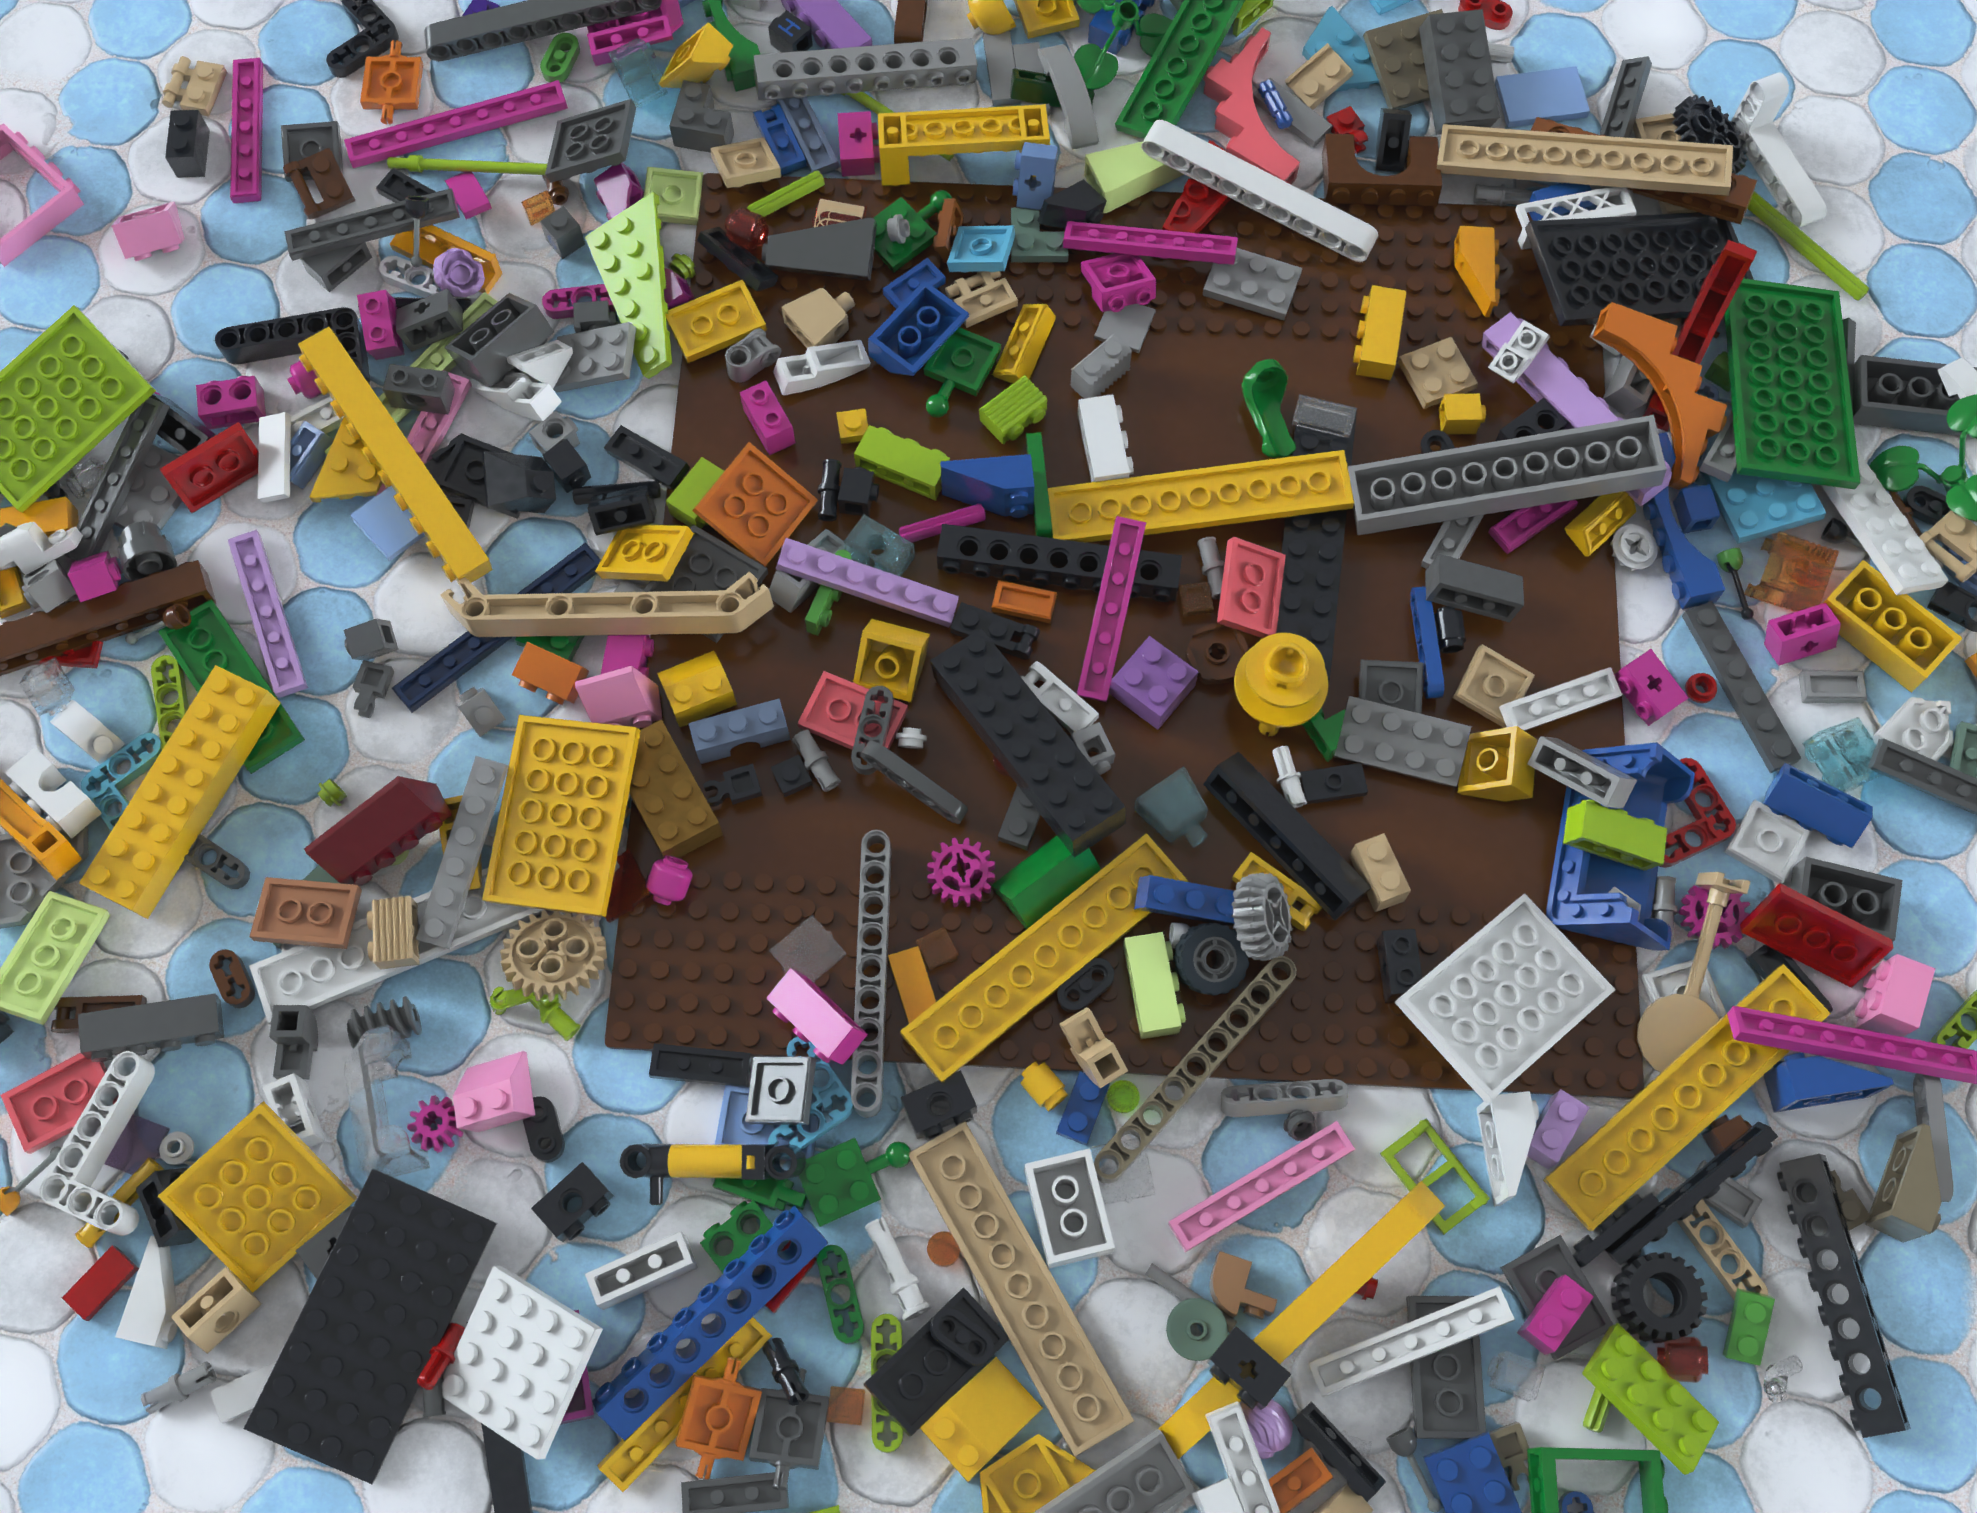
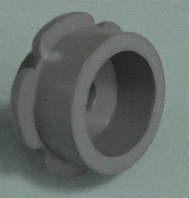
M1296 1110L1289 1114L1284 1121V1130L1293 1139L1304 1141L1315 1132L1316 1126L1313 1122L1315 1117L1310 1111Z

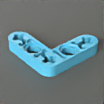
M144 733L90 771L81 782L82 792L101 811L100 817L111 831L129 804V801L120 790L149 770L162 751V742L153 733ZM149 743L153 745L152 747L154 749V751L150 754L147 752L148 750L146 748V746ZM136 753L142 761L139 762L132 755ZM124 760L131 761V768L127 773L122 775L117 773V766L120 762ZM109 772L116 780L112 782L106 774ZM97 781L101 783L100 786L102 788L98 792L95 791L94 785ZM114 802H121V812L116 816H108V807Z
M795 1037L787 1046L788 1057H794L797 1054L795 1048L798 1045H801L803 1048L809 1046L810 1048L807 1050L808 1056L820 1060V1062H816L815 1071L824 1070L829 1074V1081L825 1086L817 1087L813 1085L812 1094L816 1101L811 1104L810 1115L817 1116L821 1120L820 1128L816 1132L808 1133L803 1130L802 1125H796L799 1134L804 1140L799 1142L796 1136L789 1142V1144L796 1145L803 1150L846 1120L852 1114L854 1107L850 1093L829 1063L820 1059L813 1052L815 1046L810 1041L806 1043L799 1037ZM837 1097L840 1101L846 1099L847 1101L844 1103L845 1110L841 1113L838 1109L830 1112L828 1115L832 1120L827 1123L823 1113L818 1108L823 1106L826 1112L833 1107L832 1100ZM782 1124L770 1134L768 1144H774V1147L779 1144L778 1137L783 1136L787 1139L794 1135L793 1130L790 1129L794 1125ZM783 1153L780 1159L790 1158L786 1153Z

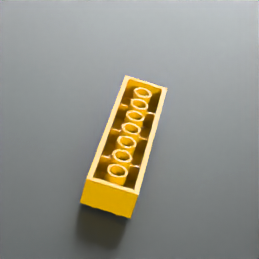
M215 665L79 884L148 919L185 860V855H188L189 849L198 835L201 834L281 702L268 690Z

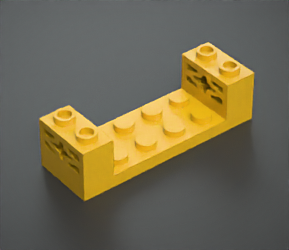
M1046 104L878 114L882 186L910 184L908 156L924 157L939 154L1010 152L1012 150H1019L1022 153L1024 142L1050 145Z

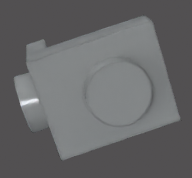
M472 687L459 696L461 702L456 706L479 737L506 720L485 689L480 688L476 690L475 687Z

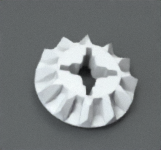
M1630 524L1621 527L1613 534L1614 537L1610 543L1614 550L1612 556L1618 558L1620 566H1627L1630 568V571L1636 569L1643 571L1656 560L1658 554L1657 543L1647 529L1639 525ZM1638 541L1636 552L1630 555V545Z

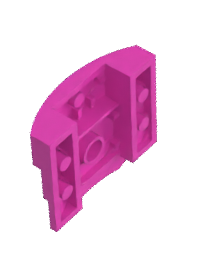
M662 0L661 6L655 10L587 26L589 33L587 37L595 66L620 61L624 54L647 49L649 45L673 40L672 34L684 24L679 1Z

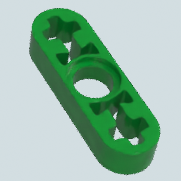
M828 1245L819 1252L817 1265L833 1332L840 1342L854 1344L862 1338L865 1328L848 1257L841 1247ZM834 1252L836 1257H842V1261L837 1263L839 1275L846 1272L847 1278H836L827 1283L826 1278H832L833 1273L830 1266H824L823 1262L828 1260L829 1253ZM837 1285H845L850 1289V1298L844 1304H836L831 1299V1292ZM854 1305L855 1312H848L853 1324L858 1323V1328L853 1330L854 1336L848 1337L845 1332H839V1328L844 1326L843 1315L840 1314L835 1317L834 1311H844Z

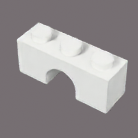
M36 748L5 771L6 775L13 781L9 787L22 800L27 796L30 799L26 802L28 806L40 816L45 813L47 815L45 820L59 832L63 830L71 839L102 814L90 798L71 780L62 788L56 790L67 780Z

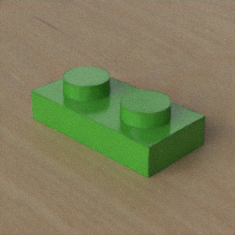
M1737 1288L1723 1355L1726 1358L1761 1365L1775 1302L1772 1296Z

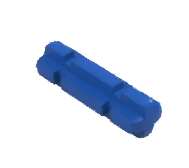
M1269 79L1265 82L1262 81L1259 84L1258 91L1261 97L1265 99L1264 102L1272 117L1276 119L1275 123L1281 130L1289 128L1292 125L1293 118L1289 111H1285L1287 107L1279 92L1275 90L1276 87L1273 81Z

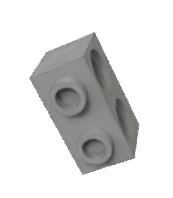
M57 559L27 575H22L24 585L21 588L25 592L24 596L35 609L40 606L45 613H48L76 594L67 572Z

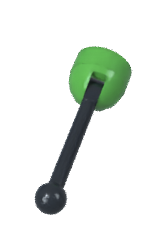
M1732 548L1722 551L1716 555L1718 564L1722 570L1732 574L1743 609L1741 616L1743 619L1749 620L1753 617L1754 612L1748 607L1737 572L1743 564L1741 549Z

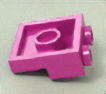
M1114 253L1081 262V272L1091 285L1092 298L1102 312H1119L1125 306L1132 304L1146 305L1156 298V279L1140 256Z

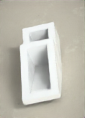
M855 340L808 347L803 355L778 358L773 373L782 395H789L819 388L844 379L868 368L871 362L862 341Z
M507 372L504 379L498 384L488 387L480 383L475 388L479 395L500 407L538 421H544L562 402L549 384L532 382L526 373Z

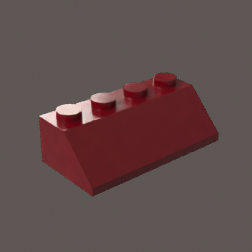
M397 776L311 842L304 850L310 858L339 883L361 886L371 881L372 875L381 868L392 865L396 861V857L401 853L417 846L419 840L426 834L438 830L443 825L442 822L452 814L436 783Z

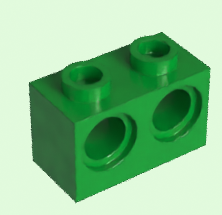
M754 1200L750 1203L743 1201L730 1212L732 1216L722 1225L719 1222L712 1225L703 1234L705 1239L700 1244L722 1273L732 1260L739 1259L749 1250L750 1243L758 1235L765 1234L773 1226ZM750 1218H757L761 1223L759 1230L754 1234H746L743 1230L744 1223ZM724 1239L732 1240L734 1244L732 1252L726 1256L718 1255L717 1245Z

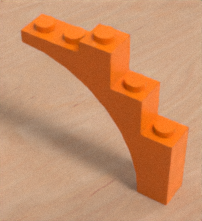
M1611 302L1601 310L1592 338L1613 347L1631 360L1648 378L1660 397L1669 420L1673 451L1676 456L1668 486L1680 490L1696 480L1699 474L1698 460L1707 447V439L1720 433L1725 427L1727 405L1696 394L1702 383L1700 373L1703 365L1672 354L1678 338L1675 337L1678 326Z

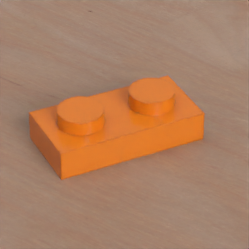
M1311 1447L1271 1477L1269 1483L1280 1513H1289L1334 1479V1477Z

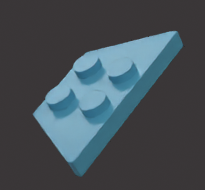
M1333 6L1329 7L1303 47L1302 55L1309 60L1328 43L1333 51L1352 69L1354 75L1334 92L1347 91L1351 88L1367 89L1370 84L1379 83L1365 42Z

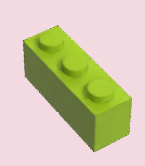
M871 425L868 426L854 452L855 467L865 468L868 471L874 472V475L935 501L942 489L940 461H950V457H947L940 450L927 449L920 446L913 439H903L893 435L886 428H876Z
M1587 799L1567 809L1563 844L1644 871L1664 864L1667 828L1656 825L1651 819L1635 818L1628 815V812L1625 810L1609 809L1601 806L1600 803L1594 800Z

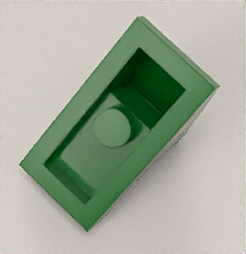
M1320 709L1314 717L1301 724L1327 762L1332 760L1337 749L1345 709L1324 720L1323 710Z

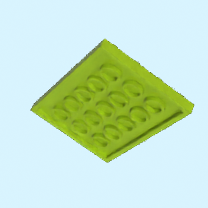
M75 305L0 371V492L22 513L156 392L151 384Z

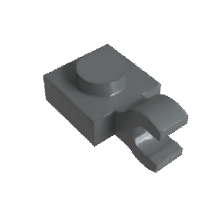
M362 661L353 684L354 691L359 693L354 704V709L359 710L358 716L371 718L375 708V698L385 699L395 673L392 666Z

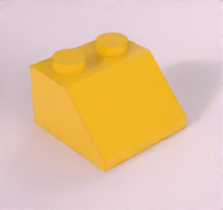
M708 22L676 48L658 84L662 88H681L683 80L706 83L712 77L715 70L721 71L727 66L731 59L728 55L733 44Z
M871 619L862 631L853 683L868 689L875 686H884L892 692L893 698L911 702L925 662L930 634Z
M715 651L657 673L679 727L737 705L731 685Z
M1518 726L1470 734L1459 776L1458 793L1498 801L1532 798L1535 768L1527 764L1537 745V739Z

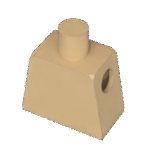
M819 288L782 306L784 323L806 348L834 344L848 331L849 323L846 312L853 308L855 303L846 291L833 299L824 288Z

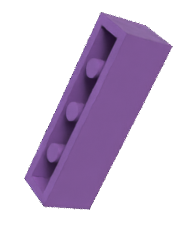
M781 0L785 10L792 12L811 28V34L819 47L837 49L872 46V38L837 0Z

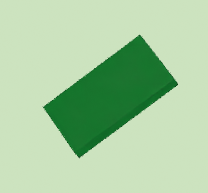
M1055 836L993 883L991 887L1027 930L1098 873L1101 868L1090 848L1074 858L1058 836Z

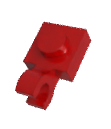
M1351 106L1327 116L1326 120L1333 125L1331 130L1333 134H1354L1355 154L1366 150V146L1363 144L1368 141V136L1364 132L1365 125Z

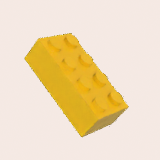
M1864 560L1823 602H1826L1841 623L1839 635L1910 692L1914 691L1963 639L1908 594L1896 595L1883 575Z

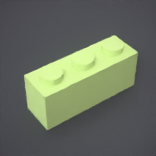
M1163 932L1125 938L1123 949L1140 1038L1147 1039L1178 1034L1182 1026L1181 1023L1186 1022L1183 1004H1177L1175 992L1179 991V981L1177 973H1171L1169 961L1173 960L1171 942H1165Z

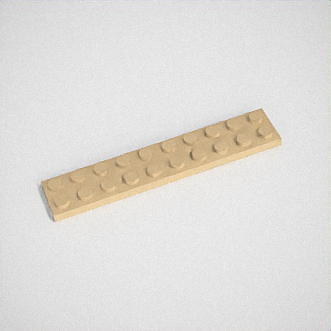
M1443 124L1437 169L1441 170L1442 174L1729 196L1733 145Z
M966 1121L909 1152L910 1161L1006 1335L1009 1337L1011 1344L1073 1456L1076 1457L1134 1422Z

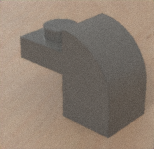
M273 1005L269 1037L277 1044L273 1077L281 1079L295 1073L302 1079H310L313 1051L318 1049V1028L315 1015L307 1005Z

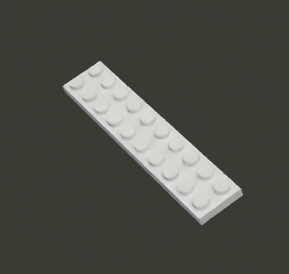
M488 868L482 870V888L468 891L450 949L419 941V965L515 926L519 920L527 921L530 919L529 915L531 914L535 915V917L539 916L544 909L483 901L482 897ZM431 891L413 898L418 905V930ZM366 917L353 923L347 949L298 945L254 963L249 967L268 1024L271 1025L273 1005H307L313 1010L419 965L380 970L374 964V961H370L367 947L368 942L373 941V930H369Z

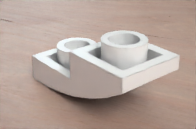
M1523 320L1508 344L1504 343L1488 368L1514 384L1550 338L1549 334Z
M1963 357L1938 369L1949 397L1958 394L1959 398L1962 399L1977 394V371Z

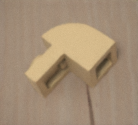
M1084 1008L1059 1024L1071 1045L1070 1050L1089 1079L1099 1088L1104 1087L1128 1072L1114 1043L1105 1038L1089 1008Z

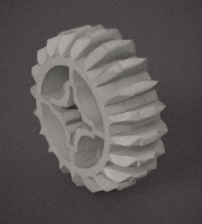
M1256 873L1242 877L1241 881L1237 882L1236 890L1233 892L1234 902L1231 904L1234 911L1232 917L1235 922L1233 928L1237 931V940L1241 941V949L1245 951L1248 957H1252L1254 960L1266 961L1283 956L1284 952L1288 950V943L1291 942L1290 931L1293 929L1291 926V918L1293 917L1290 915L1289 910L1291 906L1288 905V895L1284 893V886L1271 873Z

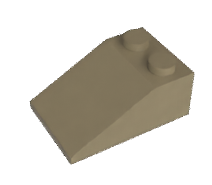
M1924 1123L1896 1136L1869 1212L1872 1218L1866 1221L1865 1224L1903 1243L1933 1233L1941 1220V1215L1938 1213L1941 1205V1196L1930 1126Z

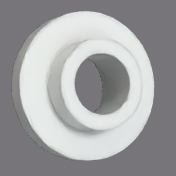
M903 728L902 733H896V739H899L898 747L923 749V742L927 741V736L921 735V729Z
M172 1132L162 1140L159 1148L160 1156L168 1164L181 1165L191 1158L194 1152V1142L184 1132ZM179 1142L180 1149L178 1152L172 1153L171 1147L174 1143Z

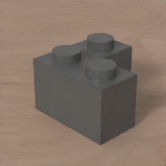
M683 80L669 125L674 146L711 153L710 148L731 144L734 135L731 113L714 110L711 86Z

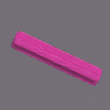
M982 504L969 506L900 527L899 535L903 544H909L941 534L942 524L965 527L984 521L986 519L985 510Z

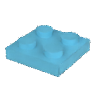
M1014 225L959 226L947 261L949 272L1005 271L1016 235Z

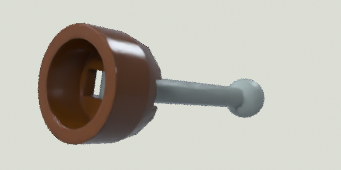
M180 603L174 604L164 611L163 621L137 633H128L125 640L128 644L133 645L137 643L139 638L164 626L175 630L182 629L190 625L191 615L184 605Z

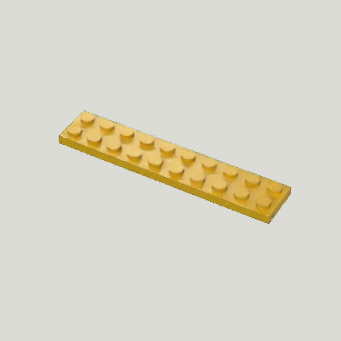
M1344 450L1048 488L1053 538L1084 543L1110 540L1116 516L1146 522L1144 535L1352 509L1354 506Z
M1146 833L904 1027L900 1034L941 1083L944 1082L1053 994L1059 986L1087 963L1097 958L1152 913L1134 909L1139 877L1153 875L1188 882V880Z
M1784 964L1776 968L1735 1005L1822 1022L1831 1014ZM1724 1015L1548 1174L1543 1181L1588 1231H1593L1791 1050L1734 1040L1728 1015Z

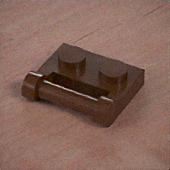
M330 148L302 160L289 162L283 167L286 176L291 177L305 206L304 213L307 219L318 218L356 201ZM310 171L324 200L323 202L315 203L302 173Z

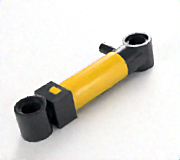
M643 1143L628 1146L620 1157V1167L628 1177L650 1178L649 1203L651 1205H661L663 1203V1178H736L741 1180H766L774 1178L783 1180L797 1177L803 1172L806 1165V1157L802 1149L791 1144L774 1147V1144ZM640 1152L646 1157V1165L643 1169L637 1165L636 1161L637 1155ZM783 1153L788 1154L791 1158V1167L788 1171H785L780 1166V1157Z

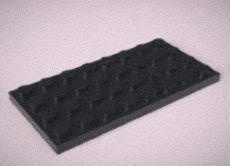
M1700 212L1530 221L1525 227L1560 326L1597 324L1601 310L1611 302L1660 320L1687 318L1705 278L1713 264L1716 263L1727 241L1731 240L1739 243L1730 221ZM1748 269L1744 278L1754 280L1750 269Z
M372 1168L243 1429L369 1484H373L420 1387L417 1384V1379L432 1356L429 1354V1351L440 1342L448 1328L497 1223Z

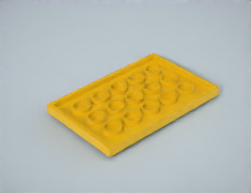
M519 715L482 897L483 901L606 917L641 732L640 729L630 726Z

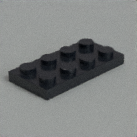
M964 1287L939 1310L941 1311L946 1308L955 1309L986 1331L994 1343L992 1356L1009 1340L1005 1332ZM932 1318L863 1384L909 1437L985 1364L983 1363L978 1366L968 1365L939 1344L930 1332ZM943 1321L941 1329L944 1333L950 1334L952 1332V1325L948 1321ZM971 1342L969 1350L973 1354H978L980 1346L976 1342Z

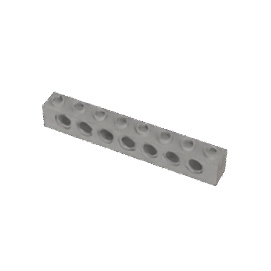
M972 38L754 55V78L758 100H776L779 98L829 96L841 93L885 91L903 88L912 89L928 86L938 87L952 84L964 85L975 83L978 64Z

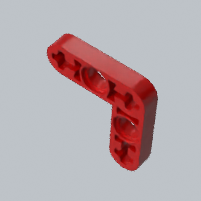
M1683 758L1679 761L1695 773L1693 785L1695 786L1698 782L1701 784L1696 786L1684 800L1696 821L1667 834L1665 849L1673 847L1676 843L1679 848L1670 856L1664 855V864L1659 867H1671L1726 841L1736 829L1734 817L1702 766L1692 758ZM1697 793L1708 795L1711 805L1709 807L1700 806L1695 800V795ZM1714 809L1717 810L1714 816L1713 814H1711L1708 818L1706 817V815L1711 813ZM1716 822L1718 824L1724 823L1726 828L1723 831L1721 829L1715 830L1713 826ZM1687 832L1696 833L1701 840L1700 846L1693 847L1689 845L1685 840V834Z

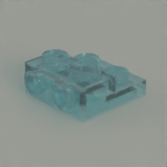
M1859 717L1821 730L1802 743L1805 747L1806 758L1810 762L1815 763L1822 773V781L1845 793L1858 788L1865 782L1883 776L1867 768L1876 744Z

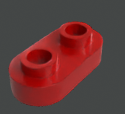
M1460 0L1459 12L1483 9L1485 27L1493 30H1502L1510 24L1513 11L1510 5L1503 1Z

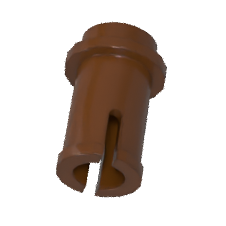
M542 175L548 189V200L555 205L566 203L569 191L563 185L562 180L550 183L546 175Z

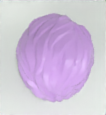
M453 248L440 254L434 260V279L442 291L448 289L454 297L463 298L477 293L483 286L485 277L482 264L474 261L470 252Z
M1271 1400L1264 1409L1260 1410L1255 1406L1252 1410L1242 1401L1240 1402L1261 1459L1273 1457L1275 1452L1284 1450L1290 1444L1293 1423L1286 1410L1279 1403Z

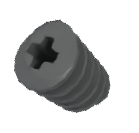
M407 996L403 997L402 1007H398L394 999L390 1000L389 1010H385L381 1002L377 1003L376 1013H372L368 1005L364 1006V1014L361 1017L356 1009H352L351 1019L347 1023L349 1041L355 1051L360 1048L361 1044L366 1048L371 1047L374 1040L377 1044L381 1045L385 1043L387 1037L393 1042L398 1040L399 1033L402 1037L409 1038L412 1030L417 1035H420L422 1031L418 1011L415 1005L411 1004Z

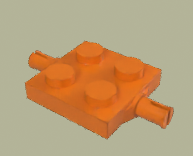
M394 40L391 41L389 55L366 57L360 103L363 109H382L380 120L386 125L387 121L389 125L393 123L394 110H418L423 62L421 57L401 55L403 44L396 40V43Z
M733 1357L727 1358L723 1377L710 1378L694 1374L675 1444L677 1447L691 1449L701 1455L696 1476L702 1479L703 1476L705 1479H710L715 1459L727 1457L744 1461L762 1391L758 1388L742 1385L736 1381L740 1364L742 1363V1360L737 1358L735 1360Z

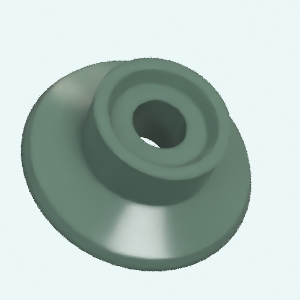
M1190 1298L1180 1302L1173 1308L1167 1320L1166 1332L1170 1345L1180 1356L1192 1361L1208 1360L1225 1340L1228 1327L1222 1311L1215 1304L1202 1298ZM1198 1324L1202 1328V1334L1200 1336L1192 1335L1190 1331L1191 1325Z

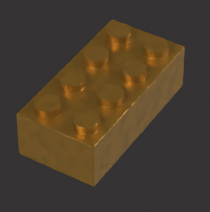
M662 719L642 729L629 795L663 857L669 855L680 858L722 836L723 832Z

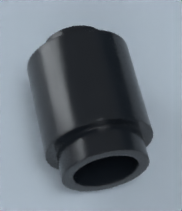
M1450 606L1437 609L1434 618L1439 651L1445 654L1462 651L1466 642L1462 611Z

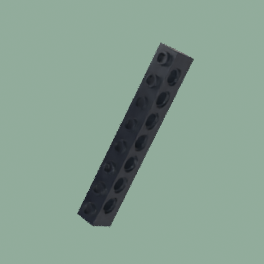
M942 524L937 551V569L949 574H958L959 572L970 573L979 578H988L989 576L1000 577L1009 582H1017L1019 580L1030 581L1039 586H1047L1049 584L1060 585L1068 590L1090 589L1099 594L1109 546ZM967 550L976 552L972 556H966L962 553ZM1140 550L1130 598L1142 596L1150 597L1158 602L1176 601L1182 555ZM996 554H1002L1006 558L996 560L992 557ZM1026 558L1034 559L1036 562L1032 564H1026L1022 562V560ZM1055 562H1061L1066 566H1064L1063 568H1056L1052 566V564ZM1085 566H1091L1095 569V571L1086 572L1082 568ZM1151 574L1155 579L1146 580L1142 575Z
M1819 1153L1779 1163L1781 1171L1777 1172L1778 1181L1782 1191H1788L1791 1204L1787 1205L1788 1214L1792 1224H1798L1801 1238H1797L1798 1247L1802 1257L1808 1258L1812 1271L1808 1272L1809 1283L1813 1292L1819 1293L1822 1305L1818 1306V1312L1822 1324L1829 1326L1833 1340L1828 1341L1834 1361H1840L1843 1374L1839 1375L1842 1391L1845 1396L1850 1395L1854 1410H1850L1855 1431H1861L1863 1438L1909 1430L1911 1427L1826 1155ZM1811 1183L1817 1189V1197L1814 1201L1807 1203L1802 1198L1801 1190L1806 1184ZM1821 1216L1826 1220L1828 1228L1824 1235L1817 1236L1812 1231L1811 1224L1815 1218ZM1828 1250H1832L1838 1257V1264L1832 1270H1828L1822 1264V1255ZM1838 1284L1845 1286L1849 1293L1848 1300L1844 1304L1837 1303L1832 1296V1290ZM1849 1318L1855 1320L1860 1329L1858 1336L1854 1339L1847 1337L1842 1328L1844 1321ZM1858 1353L1866 1355L1870 1361V1369L1865 1374L1858 1372L1853 1365V1359ZM1869 1388L1876 1390L1881 1396V1404L1877 1409L1869 1407L1864 1401V1393Z

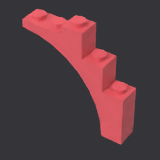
M1262 27L1255 36L1251 35L1247 39L1244 49L1239 54L1235 53L1230 62L1221 58L1215 66L1208 68L1203 78L1205 81L1203 94L1219 103L1215 110V129L1231 138L1227 144L1226 151L1292 185L1297 178L1300 162L1283 150L1269 135L1259 118L1253 100L1252 79L1258 64L1268 51L1271 32Z

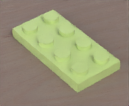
M49 891L0 968V1011L44 1025L110 917L109 912L106 909Z

